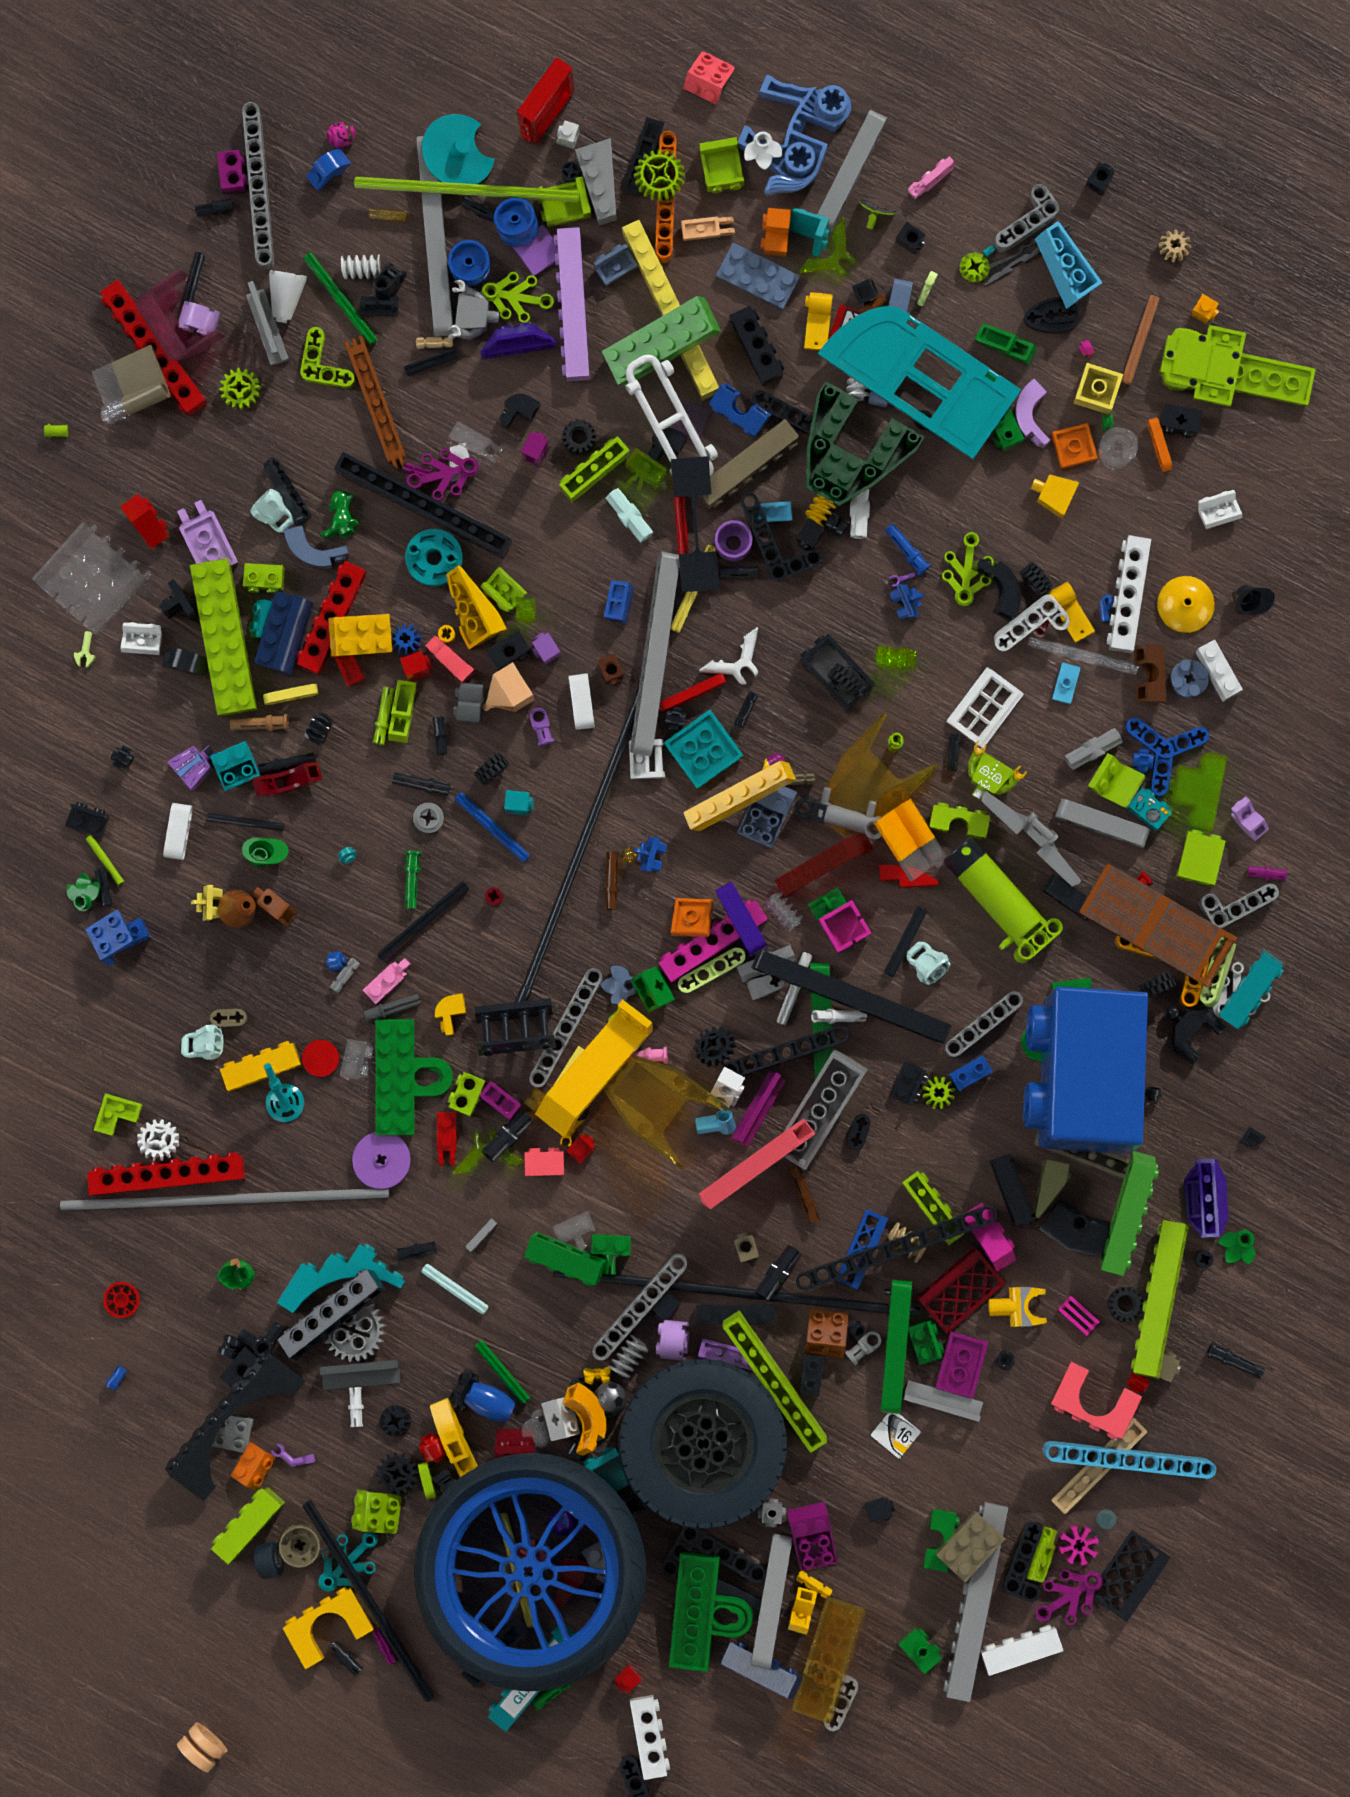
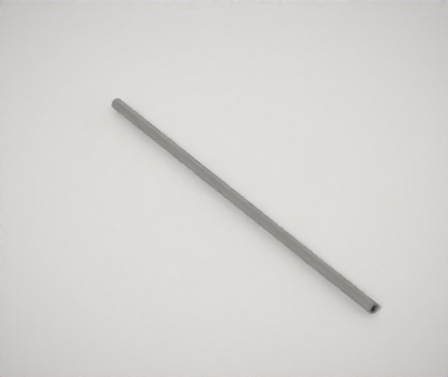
M389 1188L67 1200L60 1202V1209L85 1210L389 1198Z

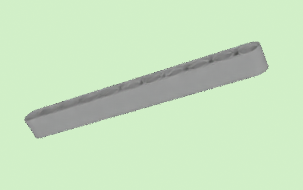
M418 136L417 149L420 181L440 182L430 173L424 163L422 156L423 136ZM421 192L434 336L442 337L454 334L452 330H448L449 327L453 326L442 197L441 193Z
M662 551L659 553L630 745L631 753L651 756L654 745L679 572V555Z

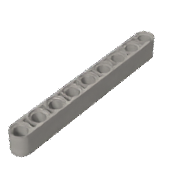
M248 102L243 106L242 114L255 258L261 269L269 270L274 266V250L262 117L257 104ZM251 110L256 111L254 116H248L247 114ZM251 129H258L256 134H249ZM255 146L260 148L256 153L251 152V149ZM255 165H261L260 170H252ZM262 183L263 186L261 189H254L255 184ZM259 201L265 202L261 208L255 207ZM259 220H266L265 225H257ZM261 238L268 239L267 243L263 245L259 244V240ZM264 256L270 257L266 263L260 262Z

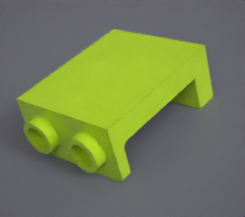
M737 137L699 143L707 192L716 194L724 189H741L744 186V177L738 152Z
M583 176L575 178V182L548 188L539 186L541 189L579 191L578 202L538 200V204L543 205V211H540L542 222H546L547 227L592 218Z
M1192 829L1191 832L1188 831L1186 833L1180 865L1175 878L1213 887L1216 883L1226 841L1221 840L1222 837L1219 835L1210 834L1209 837L1203 835L1202 831Z

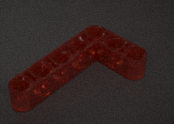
M859 833L838 842L774 881L782 896L786 897L843 863L863 856L874 848L867 835Z

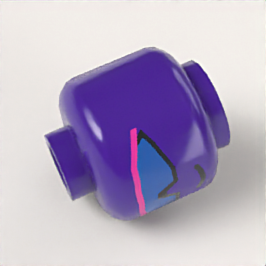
M560 1509L551 1512L550 1518H548L549 1523L560 1511ZM566 1512L552 1533H556L558 1536L570 1533L575 1529V1523L578 1520L569 1512Z

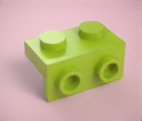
M501 567L497 568L491 577L480 586L486 596L493 598L497 602V606L507 612L514 610L527 594Z

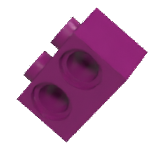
M240 150L217 152L220 184L223 194L245 192V185H248L247 173L244 174L243 167H246L245 155H241ZM232 159L237 160V162H236L235 165H233V166H229V165H228V162H229L230 160H232ZM232 178H239L236 184L230 183Z
M538 431L536 433L530 432L521 450L522 459L540 468L550 448L548 439H546L547 436Z
M492 1081L489 1082L479 1095L509 1120L515 1116L522 1104Z

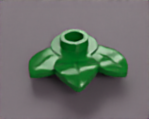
M81 873L76 885L70 884L66 886L67 896L73 901L74 906L78 910L87 911L91 908L92 901L99 895V882L92 883L88 875Z
M1241 1230L1238 1233L1228 1232L1219 1239L1218 1243L1226 1247L1225 1260L1227 1263L1237 1262L1241 1258L1247 1264L1253 1261L1255 1257L1253 1247L1255 1237L1249 1230ZM1242 1236H1247V1243L1241 1241Z

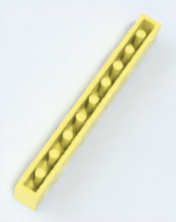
M640 220L622 227L623 236L661 316L679 307L680 304ZM697 345L680 356L703 401L714 396L719 386L700 346Z

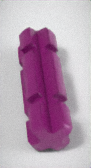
M406 463L404 467L405 473H416L420 476L437 472H432L431 469L418 465L414 466L411 463Z
M379 1627L375 1628L372 1634L377 1639L376 1642L382 1654L386 1656L387 1664L396 1662L397 1657L392 1652L391 1646Z

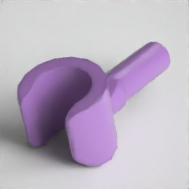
M914 572L900 577L892 575L889 580L897 578L898 582L891 585L892 587H897L904 580L916 577Z

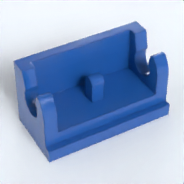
M611 580L604 618L612 622L616 620L627 624L634 587L630 583Z

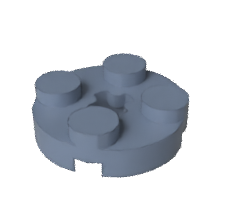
M1191 659L1183 660L1171 671L1170 682L1173 687L1172 689L1183 698L1196 697L1206 689L1209 682V673L1200 662ZM1191 674L1193 675L1194 682L1188 684L1184 676Z

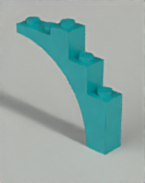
M367 1243L365 1245L359 1244L348 1263L345 1262L347 1258L339 1253H336V1255L330 1254L319 1272L316 1271L318 1267L308 1262L307 1265L302 1263L277 1303L290 1312L295 1313L302 1303L318 1289L343 1278L356 1277V1274L363 1269L374 1271L380 1280L386 1281L398 1288H402L406 1281L403 1280L404 1276L395 1270L393 1273L386 1269L388 1266L379 1260L374 1262L378 1255L374 1252V1247Z

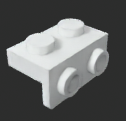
M1234 490L1224 491L1218 495L1205 497L1198 501V512L1206 529L1242 518V512L1236 501Z
M134 622L123 623L121 652L159 655L162 642L160 625L137 624Z

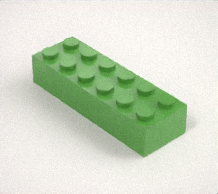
M696 296L603 350L602 353L617 384L625 386L629 383L626 378V369L637 358L643 355H652L660 363L665 360L671 361L720 333L721 330L706 299ZM646 362L634 369L633 375L638 380L655 369L650 362Z
M1133 1151L1108 1230L1102 1257L1100 1258L1101 1270L1124 1276L1125 1270L1129 1271L1131 1252H1135L1137 1245L1136 1234L1140 1235L1142 1229L1141 1217L1146 1216L1148 1209L1146 1205L1147 1198L1151 1199L1153 1193L1152 1181L1157 1180L1159 1173L1157 1169L1158 1164H1156L1154 1156Z

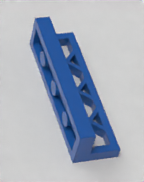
M866 1209L847 1255L858 1250L861 1251L863 1248L877 1245L888 1218ZM868 1214L879 1219L876 1226L868 1229L865 1222ZM863 1226H865L866 1230L861 1232ZM874 1230L871 1236L869 1231ZM867 1232L870 1241L867 1245L860 1247L858 1237ZM857 1243L858 1248L853 1250L855 1244ZM862 1257L861 1262L856 1264L857 1266L865 1264L864 1257ZM842 1264V1267L839 1271L840 1273H843L845 1270H847L846 1264ZM867 1269L854 1273L855 1276L852 1283L841 1278L836 1281L858 1290Z

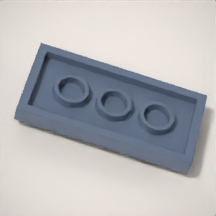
M732 243L716 274V278L782 311L800 279L799 275L735 243Z

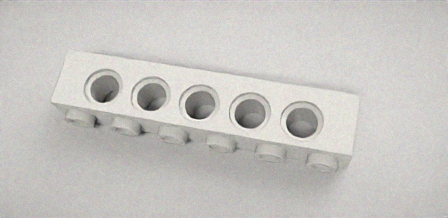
M1129 535L1126 540H1123L1121 551L1124 552V558L1120 559L1118 570H1121V577H1117L1115 586L1118 589V596H1114L1112 606L1115 607V615L1111 614L1110 626H1113L1112 633H1108L1107 644L1110 645L1109 650L1130 654L1134 651L1151 539ZM1129 554H1137L1139 560L1132 561L1129 557ZM1130 571L1135 573L1136 579H1128L1126 573ZM1130 590L1133 593V597L1128 599L1124 596L1123 592ZM1121 609H1128L1130 616H1122ZM1124 627L1127 630V635L1121 636L1117 631L1118 628Z

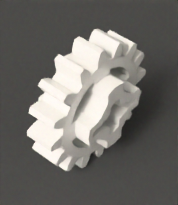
M153 1120L152 1125L148 1122L146 1123V1129L140 1128L142 1134L137 1135L139 1140L137 1144L138 1147H141L140 1153H145L147 1159L152 1156L153 1161L157 1157H160V1160L163 1161V1156L170 1158V1152L176 1153L175 1147H179V1133H176V1127L171 1128L170 1122L165 1125L164 1120H161L160 1123Z

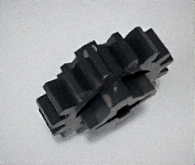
M713 1026L712 1031L705 1029L706 1034L700 1033L701 1039L695 1040L697 1046H694L696 1057L701 1064L705 1063L707 1067L713 1064L716 1068L718 1063L725 1065L724 1060L730 1061L729 1055L735 1054L732 1049L736 1047L734 1037L728 1030L724 1031L722 1027L717 1030Z
M394 1452L393 1457L387 1454V1461L381 1459L380 1462L383 1465L377 1466L380 1473H377L376 1477L381 1478L378 1484H384L382 1490L389 1488V1494H392L394 1490H396L397 1495H400L401 1490L405 1493L408 1492L407 1486L413 1488L414 1485L411 1482L417 1481L414 1474L418 1473V1470L413 1469L416 1463H410L411 1456L405 1459V1453H402L400 1457L397 1452ZM397 1460L395 1466H387L389 1462ZM404 1463L408 1466L410 1473L405 1471ZM398 1468L400 1469L399 1473L404 1476L394 1478L395 1474L391 1471H395ZM384 1473L389 1476L390 1484L386 1481ZM399 1481H407L406 1484L397 1487Z

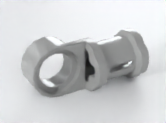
M868 1332L857 1341V1345L849 1351L846 1350L845 1353L854 1365H857V1361L866 1354L869 1355L880 1346L881 1337L877 1332ZM869 1335H876L878 1337V1343L875 1346L867 1343Z

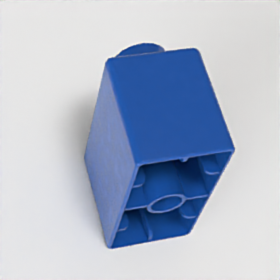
M1059 986L1044 1000V1005L1030 1006L1026 1023V1046L1029 1051L1042 1052L1041 1083L1028 1082L1026 1084L1023 1099V1123L1026 1128L1039 1129L1038 1144L1041 1148L1130 1154L1142 1146L1148 1011L1147 992Z

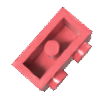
M531 1148L529 1152H525V1176L565 1175L564 1152H560V1148H548V1152H540V1148Z

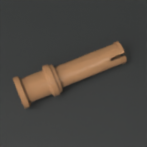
M284 714V716L268 715L266 718L230 719V730L267 729V731L272 732L273 730L284 729L289 731L288 714Z

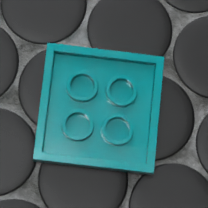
M708 710L664 742V745L696 789H699L744 757L711 710Z

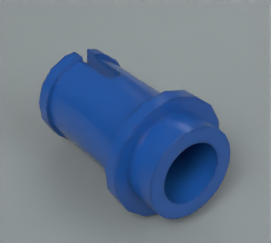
M117 1365L110 1378L106 1379L105 1385L114 1391L116 1388L119 1389L118 1385L128 1371L122 1366Z

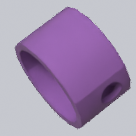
M730 520L718 527L715 533V548L719 556L731 562L743 560L748 556L752 549V534L746 524ZM736 536L740 539L741 545L737 550H730L726 546V541L729 537Z

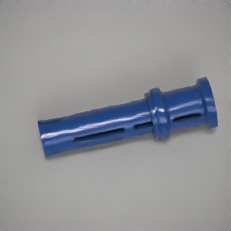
M894 523L885 529L888 536L907 557L906 562L908 564L911 563L915 568L918 576L925 573L932 566L924 560L920 551L912 547Z

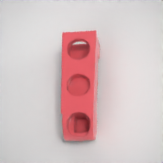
M434 636L425 645L433 656L461 683H465L475 673V670L469 664L463 661L437 636Z

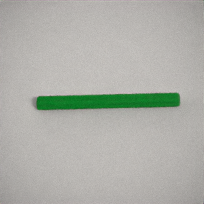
M311 252L305 255L304 261L368 345H373L377 341L373 332Z

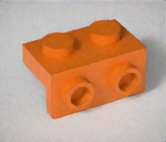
M249 1442L231 1477L244 1486L257 1490L263 1483V1479L272 1467L276 1457L256 1444Z

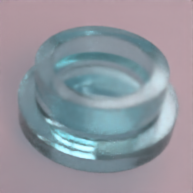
M1103 1509L1097 1514L1096 1521L1101 1528L1110 1529L1116 1523V1516L1111 1510Z

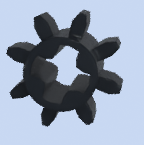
M673 706V711L667 710L665 724L669 725L670 730L678 731V727H684L686 714L682 713V708Z
M124 745L121 749L116 747L110 758L114 761L112 765L120 770L123 767L129 768L134 760V755L131 754L132 750Z

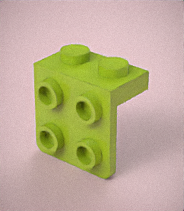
M357 1489V1494L354 1498L355 1509L351 1519L352 1529L362 1532L397 1533L402 1497L397 1494L374 1493Z

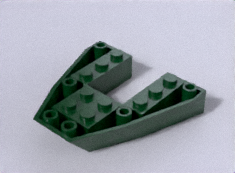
M825 381L816 397L807 445L806 488L840 506L874 486L920 448L925 436L891 418L868 459L864 461L834 443L854 412L859 399Z

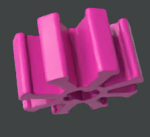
M1075 1524L1070 1525L1069 1528L1072 1530L1073 1537L1070 1538L1064 1532H1061L1059 1538L1067 1540L1069 1544L1059 1545V1552L1063 1554L1065 1551L1071 1550L1068 1558L1066 1557L1065 1559L1073 1564V1560L1078 1554L1079 1563L1085 1565L1088 1562L1085 1560L1084 1552H1088L1095 1558L1098 1552L1087 1547L1094 1543L1098 1544V1538L1093 1536V1538L1085 1540L1091 1529L1083 1526L1084 1529L1079 1536L1077 1532L1078 1527ZM1076 1540H1079L1081 1543L1083 1542L1079 1550L1076 1547L1074 1548Z

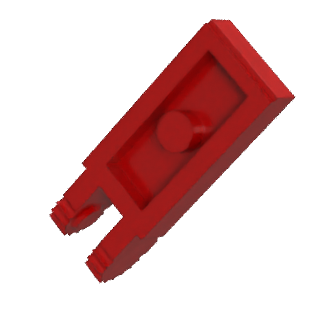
M437 1112L439 1166L444 1164L443 1151H451L450 1165L455 1166L457 1112Z

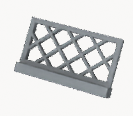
M248 282L251 293L246 296L270 365L274 366L288 361L289 358L276 321L272 317V310L265 290L257 291L254 282Z

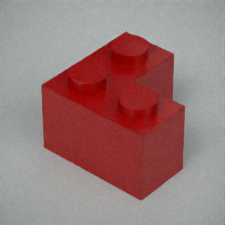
M137 494L120 506L151 549L170 536L166 531L168 526L162 518L160 520L156 518L158 513L146 497L142 499Z

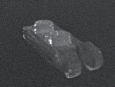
M457 421L448 436L452 441L492 463H495L497 459L485 452L487 446L497 453H501L503 450L491 442L489 438Z

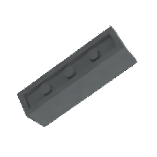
M399 1359L320 1367L324 1390L394 1384L401 1381Z

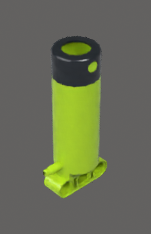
M972 837L967 838L943 860L948 869L1008 935L999 945V948L1004 950L1013 942L1016 944L1017 948L1014 951V958L1018 963L1028 962L1061 933L1062 923L1055 918L1046 921ZM1048 925L1054 926L1056 932H1050ZM1034 938H1040L1042 941V945H1038L1035 942ZM1021 949L1028 952V957H1024L1021 954Z

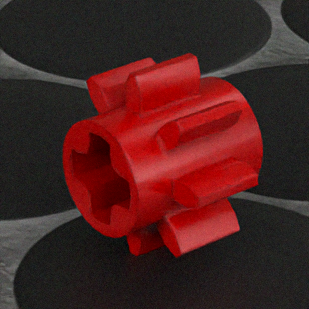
M1132 1371L1126 1385L1130 1386L1129 1390L1136 1394H1139V1392L1145 1393L1150 1380L1146 1379L1145 1376L1136 1375Z

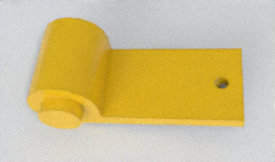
M810 292V296H806L805 307H808L804 349L820 351L828 341L833 294Z
M1065 582L1047 593V595H1052L1066 611L1070 622L1066 629L1075 643L1095 633L1094 628L1078 604L1075 592L1069 582ZM1047 602L1050 607L1053 606V602ZM1059 616L1061 621L1064 622L1065 617Z

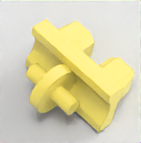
M213 885L203 886V900L202 893H197V900H191V905H196V912H202L203 905V921L220 918L218 907H213V900H220L223 890L213 888Z

